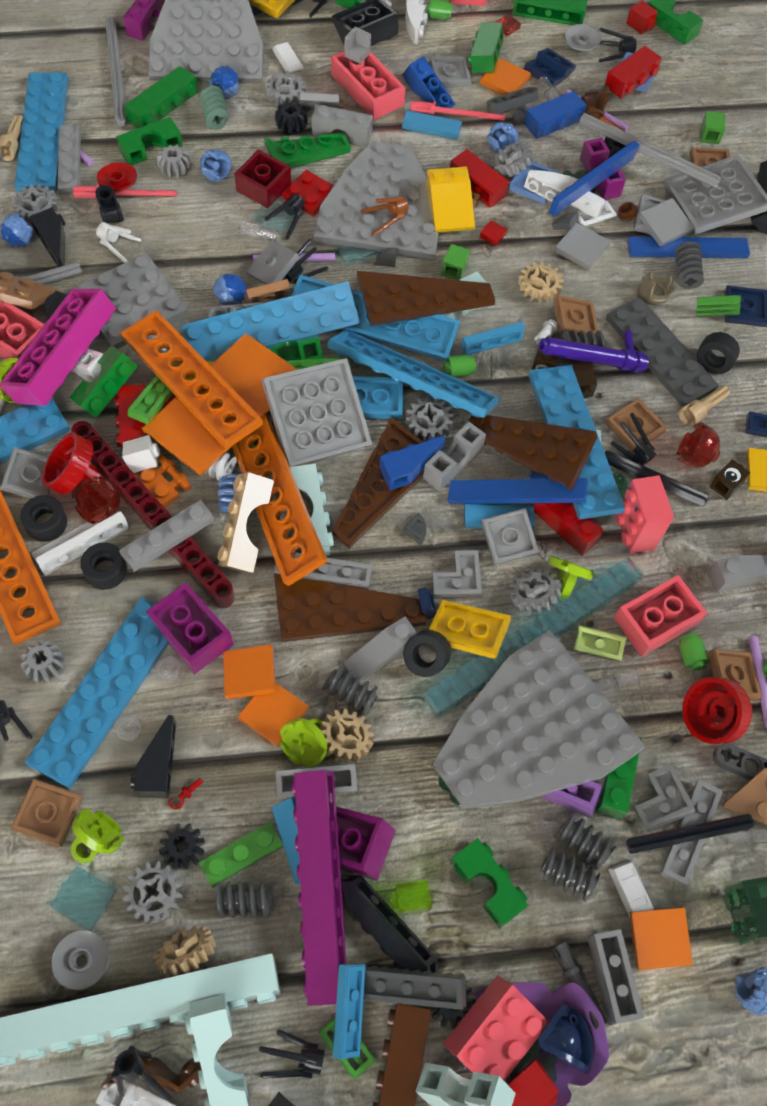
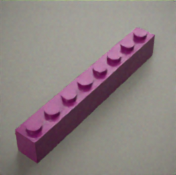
M319 770L294 773L295 780L292 781V792L296 796V807L293 811V817L298 831V835L295 837V847L297 852H299L297 877L301 883L298 903L300 909H302L303 921L300 923V934L304 938L302 965L306 969L303 992L307 998L308 1006L336 1004L339 964H347L334 771Z

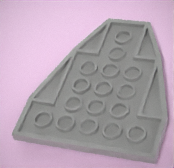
M165 0L150 38V80H160L181 66L196 76L197 81H210L211 74H213L216 68L229 66L238 73V82L262 83L263 43L249 1Z
M372 141L348 165L320 205L314 242L378 252L387 251V248H397L398 255L435 260L438 232H435L426 191V177L411 147ZM405 197L409 207L408 212L404 213L405 218L396 221L376 236H372L375 230L394 218L395 215H391L388 208L361 213L360 210L387 204L376 203V199Z
M548 630L506 659L462 714L433 766L461 807L468 809L524 801L557 790L602 779L643 751L645 745L554 634Z

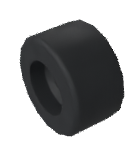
M713 332L706 336L698 348L697 361L709 373L724 374L734 366L740 352L739 344L728 333ZM712 350L722 352L724 357L715 355Z
M40 495L31 498L24 504L21 510V522L28 535L35 540L41 542L54 540L67 527L65 511L61 503L52 496ZM53 514L47 522L36 523L37 518L41 515Z
M107 542L94 544L81 557V570L87 582L94 588L101 590L112 589L118 586L127 574V563L121 556L120 549L114 544ZM100 562H113L112 567L103 572L95 571L96 566Z
M423 630L412 636L405 644L403 651L404 662L415 675L422 677L434 676L449 663L451 657L450 644L440 632ZM429 644L434 648L436 652L434 661L425 662L421 659L419 655L421 645Z

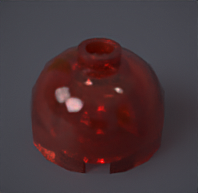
M699 422L693 426L695 430L692 433L687 432L677 450V454L681 455L677 460L693 468L705 467L711 462H715L720 456V438L717 432L707 424Z
M93 476L83 479L72 490V499L75 498L77 505L74 506L76 511L84 520L91 524L100 523L118 511L120 495L113 483L106 478Z

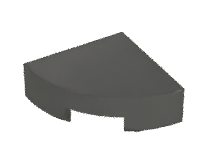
M526 105L517 107V110L514 112V126L525 122Z
M578 212L568 213L557 218L552 223L553 230H570L579 219Z
M387 248V251L378 253L375 265L395 267L397 248Z
M417 513L403 528V532L420 545H422L426 537V525L424 518L421 514Z

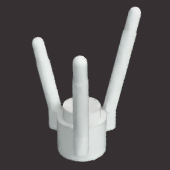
M105 222L99 224L96 231L97 237L101 239L100 244L106 246L123 263L128 261L109 243L115 242L118 236L141 242L140 238L130 235L131 230L109 225Z

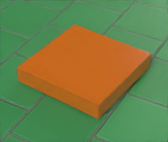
M499 58L494 73H485L480 80V84L504 95L520 90L530 79L531 73Z
M272 644L223 652L224 693L227 700L276 692Z
M276 683V692L255 695L238 715V719L279 748L281 745L280 741L282 740V734L280 735L282 727L294 718H302L308 711L309 706Z
M684 907L629 912L637 970L693 965Z

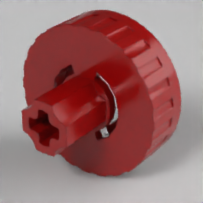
M74 432L66 434L53 448L45 463L42 473V484L62 495L71 492L79 482L88 487H93L101 476V469L90 464L93 455V444Z
M707 677L695 682L686 692L682 705L683 719L690 733L698 740L708 744H729L737 741L747 732L751 724L752 704L745 689L738 683L727 678ZM717 698V699H715V700H713V701L711 702V704H710V706H709V714H708L707 708H708L709 702H710L712 699Z

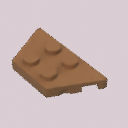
M0 272V301L34 309L38 305H44L55 290L61 292V289L36 283L29 278L22 279L8 272Z
M767 768L760 769L749 782L743 784L732 797L726 799L722 806L742 815L750 814L754 820L767 825Z

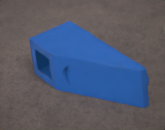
M424 56L411 63L402 74L411 90L425 102L433 103L435 101V106L452 108L456 105Z
M432 437L423 443L411 444L404 449L395 452L389 451L380 456L379 468L389 490L412 483L424 470L425 464L439 450L443 451L445 437Z

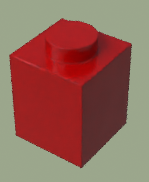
M642 0L630 8L626 24L642 35L654 28L658 11Z

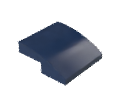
M550 48L539 51L536 59L525 63L524 70L530 72L532 76L551 88L560 84L576 68L575 64Z

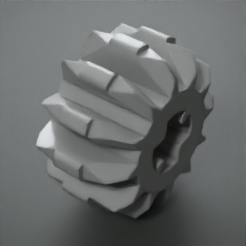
M169 144V147H162V150L157 152V166L163 175H168L169 178L172 176L178 178L180 174L185 175L186 171L190 170V155L185 150V147H179L178 144L175 146Z
M36 640L35 647L33 648L27 646L28 653L21 654V659L24 662L20 664L21 669L25 671V676L28 679L33 678L38 684L43 678L49 683L50 676L52 675L59 678L57 670L64 669V664L61 661L65 658L64 654L60 652L59 646L57 644L52 645L48 640L43 645Z

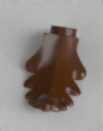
M608 85L604 86L600 91L586 92L581 97L587 105L583 113H587L597 119L605 116L604 108L610 98V94L607 93L609 90Z
M153 1057L151 1060L142 1059L144 1071L159 1085L173 1093L181 1092L187 1085L192 1088L199 1083L198 1071L202 1070L200 1061L195 1063L194 1058L189 1059L183 1065L179 1075L170 1070L157 1057ZM109 1073L101 1084L103 1090L116 1083L112 1073Z

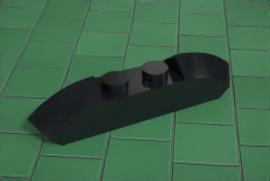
M362 875L341 877L342 902L348 914L354 921L358 920L361 923L362 929L379 943L381 950L394 960L392 964L396 968H399V970L409 969V971L420 970V972L431 971V973L438 971L435 955Z

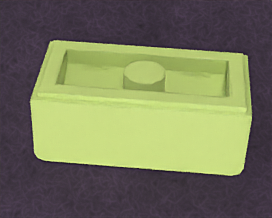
M578 624L573 650L621 661L627 637L622 634Z

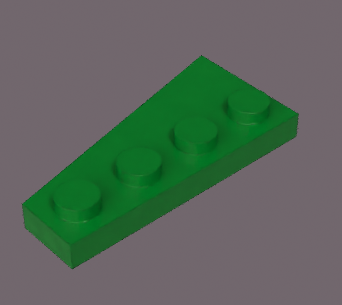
M344 133L318 135V138L300 136L301 139L289 140V137H281L280 141H271V138L264 139L269 155L291 166V168L351 152V146Z

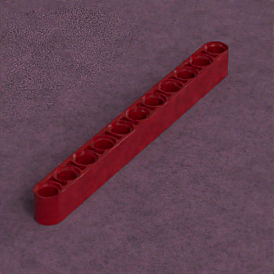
M78 421L72 426L71 432L80 435L93 444L91 463L101 469L100 473L150 530L172 518V515L90 423ZM155 510L153 513H147L148 511ZM191 537L182 541L184 542L182 545L174 546L168 550L215 605L220 608H227L234 603L233 585ZM192 558H198L196 562H189ZM207 574L214 575L210 579L203 578ZM221 591L228 592L225 596L217 595Z

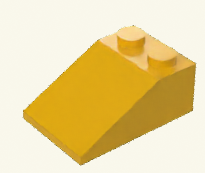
M467 167L427 170L426 191L435 232L475 229L471 184Z

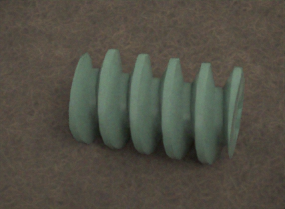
M207 86L199 93L201 107L207 126L211 129L219 130L225 126L229 113L222 90L218 86Z

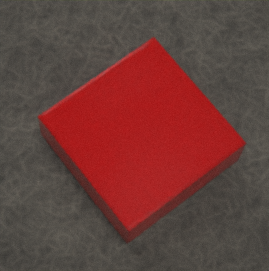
M490 220L480 232V238L497 246L507 234L508 229Z

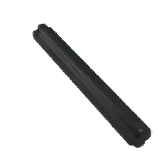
M605 451L610 466L637 478L660 475L665 490L698 505L704 506L709 497L707 493L614 452Z
M744 814L629 838L626 841L628 852L633 854L748 830L754 827V821L750 814Z

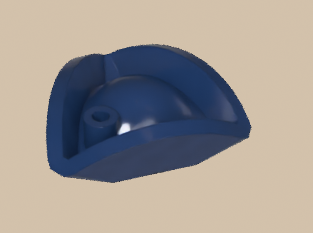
M564 1002L540 1035L539 1045L548 1055L587 1074L594 1056L592 1032L582 1014L570 1004Z

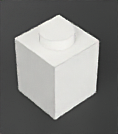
M149 435L123 442L122 457L133 473L158 466L160 450L157 443H153Z

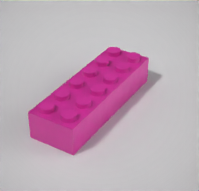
M71 289L0 382V387L15 403L45 406L51 401L52 395L64 383L65 377L75 368L76 362L88 350L90 343L99 335L101 328L110 320L112 313L116 309L103 290Z

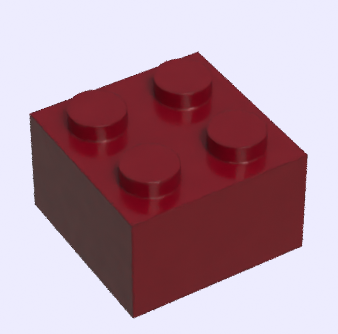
M259 149L234 173L236 191L266 208H269L282 195V192L292 184L291 166Z

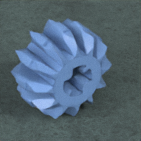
M237 474L224 475L220 479L218 505L222 512L228 513V507L231 500H233L235 492L233 485L238 477Z

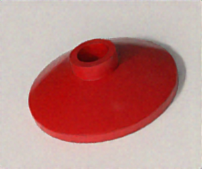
M126 163L108 164L97 173L98 184L100 186L109 185L114 191L128 189L137 181V171L133 166Z

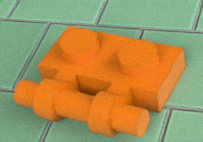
M160 455L158 457V462L161 464L159 468L153 467L139 471L135 475L166 508L180 498L176 490L182 487L184 491H189L192 485L188 482V477L183 472L180 473L172 459H168L165 455ZM167 474L173 477L171 482L164 478Z

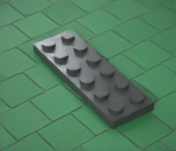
M641 297L607 313L606 320L623 339L625 331H632L634 350L643 352L648 356V368L682 407L692 400H700L717 390L719 384Z

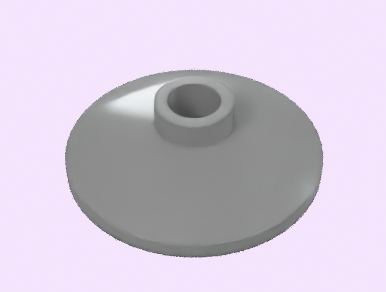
M577 24L566 30L565 41L576 50L590 51L599 46L601 35L595 28L589 25Z
M87 930L72 932L58 943L53 952L51 962L53 974L56 980L68 989L84 990L90 988L104 976L109 964V950L105 941L94 932ZM86 956L87 963L80 967L78 965L79 958Z

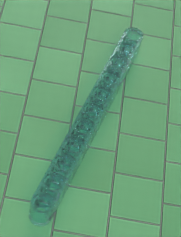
M629 557L625 558L551 607L550 610L545 611L504 638L496 659L481 655L477 656L429 688L423 694V698L437 717L442 716L484 688L511 654L548 630L558 638L635 586L643 579L644 574Z

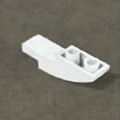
M406 0L405 21L407 31L412 42L418 45L419 38L423 37L424 25L427 24L428 13H425V1Z
M530 170L524 187L552 202L556 195L578 181V179L555 172ZM589 191L571 205L597 219L605 199Z

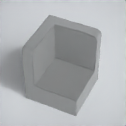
M354 27L345 36V57L361 64L371 53V34Z

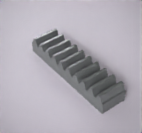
M365 965L363 1000L462 1010L466 1006V980L462 973L453 975L451 972L442 974L440 971L431 973V971L420 972V970L409 971V969L399 970V968L388 969V967L378 968V966L367 967Z

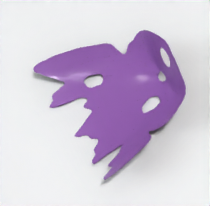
M572 982L559 987L555 993H551L546 985L542 983H511L549 1022L562 1004L567 1002L582 1014L591 1029L594 1041V1056L587 1074L548 1055L540 1047L539 1037L513 1070L517 1074L536 1057L559 1087V1092L556 1094L558 1100L552 1106H566L571 1101L572 1096L568 1084L576 1086L588 1085L598 1076L608 1062L609 1047L603 1017L587 993L576 983ZM486 988L475 991L474 996L479 999ZM590 1011L597 1017L599 1029L592 1025L589 1017Z

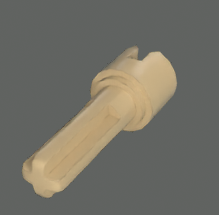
M15 115L6 134L0 136V155L1 153L5 155L4 161L13 160L18 150L19 144L17 139L21 133L23 116Z
M722 385L700 401L692 400L679 410L678 415L684 425L691 423V427L706 418L707 411L730 395L731 391L726 385Z

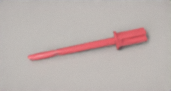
M412 100L410 111L433 116L434 112L501 121H505L506 116L435 106V101L429 103Z
M100 185L73 186L74 198L97 199L95 191ZM174 190L114 191L115 196L177 195V191Z

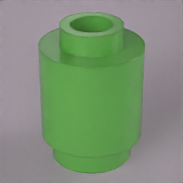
M431 0V2H427L426 13L430 14L429 18L451 19L452 3H449L448 0Z
M468 354L447 357L446 362H443V371L455 378L470 376L471 373L476 372L475 358Z
M697 633L680 637L678 647L685 667L692 669V671L706 668V664L710 660L702 638H699Z

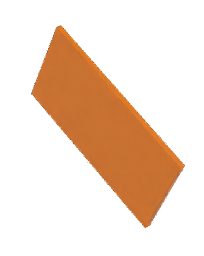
M247 333L210 365L260 418L270 410L261 380L266 377L298 370ZM201 389L198 391V394H206L209 390ZM177 397L163 408L148 425L146 424L142 428L144 433L153 438L200 476L230 449L226 450ZM214 403L211 406V408L217 409L221 407L222 404ZM228 417L224 422L232 423L236 418Z

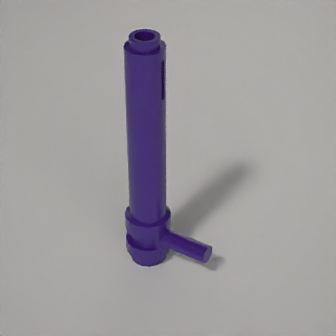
M625 331L623 333L625 349L621 350L552 337L542 338L539 342V351L545 355L617 367L623 371L643 372L647 369L649 363L647 355L634 350L632 331Z

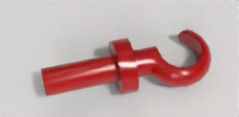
M199 778L188 788L185 786L181 788L183 792L178 795L180 804L173 806L172 799L170 798L168 800L169 806L175 810L180 809L184 804V798H191V793L204 783L203 780Z

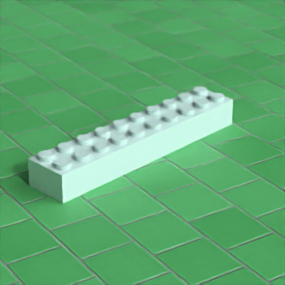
M271 953L1 1017L0 1068L15 1065L16 1058H20V1060L28 1059V1061L46 1057V1051L49 1050L57 1053L75 1050V1044L81 1043V1045L87 1044V1046L102 1044L105 1042L104 1037L111 1036V1038L116 1037V1039L133 1036V1030L136 1029L145 1030V1032L159 1030L163 1028L162 1023L169 1021L170 1024L174 1023V1025L186 1023L185 1016L190 1015L191 1002L221 994L226 995L228 1008L231 1011L248 1008L247 1002L256 1000L259 1002V1005L276 1001L275 996L281 994L274 956Z

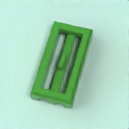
M741 295L697 297V316L740 315Z
M335 1017L318 1032L332 1052L334 1043L326 1033L331 1030L334 1034ZM362 1040L360 1049L368 1060L364 1063L360 1057H353L359 1066L356 1071L346 1059H338L354 1080L377 1060Z

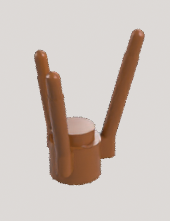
M398 196L376 199V203L387 204L361 209L360 212L366 213L388 208L389 213L395 215L394 218L372 233V236H376L396 221L405 218L404 213L408 212L409 207L406 198Z

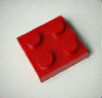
M305 170L282 192V199L287 200L292 194L299 195L304 201L302 210L314 217L319 212L320 205L334 185Z

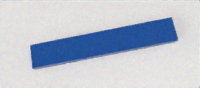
M632 141L556 195L551 203L549 213L553 216L557 215L634 159L640 145L636 141Z
M628 237L627 240L629 257H675L676 248L688 241L696 242L701 246L702 258H748L750 255L747 238L681 237L662 247L658 245L653 237Z
M578 478L573 491L566 489L565 485L559 482L555 483L549 479L451 480L447 500L449 504L586 503L588 480L587 478Z

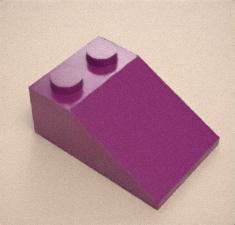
M186 582L146 610V614L194 675L234 645L230 631Z
M336 807L340 869L377 881L396 830L383 818Z

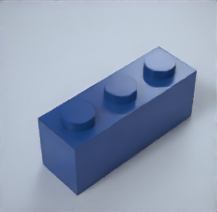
M575 91L527 109L524 125L538 139L572 124L579 123L581 114L585 112L587 105Z

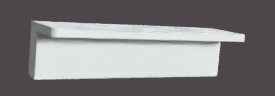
M112 508L32 552V556L46 576L82 556L90 546L107 542L128 530L126 518L121 511L118 512L116 508Z

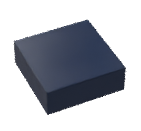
M749 411L746 418L745 433L767 437V415Z
M426 587L417 589L422 612L428 619L434 618L436 607L433 595Z

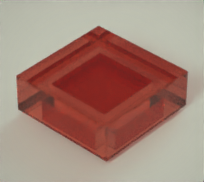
M509 14L496 21V23H503V34L507 37L519 30L521 23Z

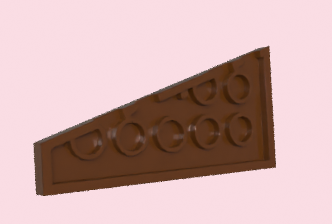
M357 271V279L370 326L495 305V297L490 283Z
M471 415L468 422L486 434L484 445L488 444L494 447L497 452L509 455L517 463L536 473L540 472L548 476L549 480L565 485V488L573 491L598 438L596 431L486 415L484 418Z
M390 417L375 451L372 452L358 484L353 489L346 507L342 510L332 530V535L349 549L423 478L424 470L412 483L389 490L379 468L380 456L389 451L395 452L404 449L411 444L423 443V441L392 417Z
M274 573L282 642L380 631L403 617H406L413 627L426 625V618L421 609L420 599L301 578L287 586L283 583L281 575Z

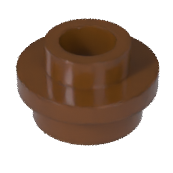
M632 202L622 204L618 210V217L622 221H630L638 214V208Z

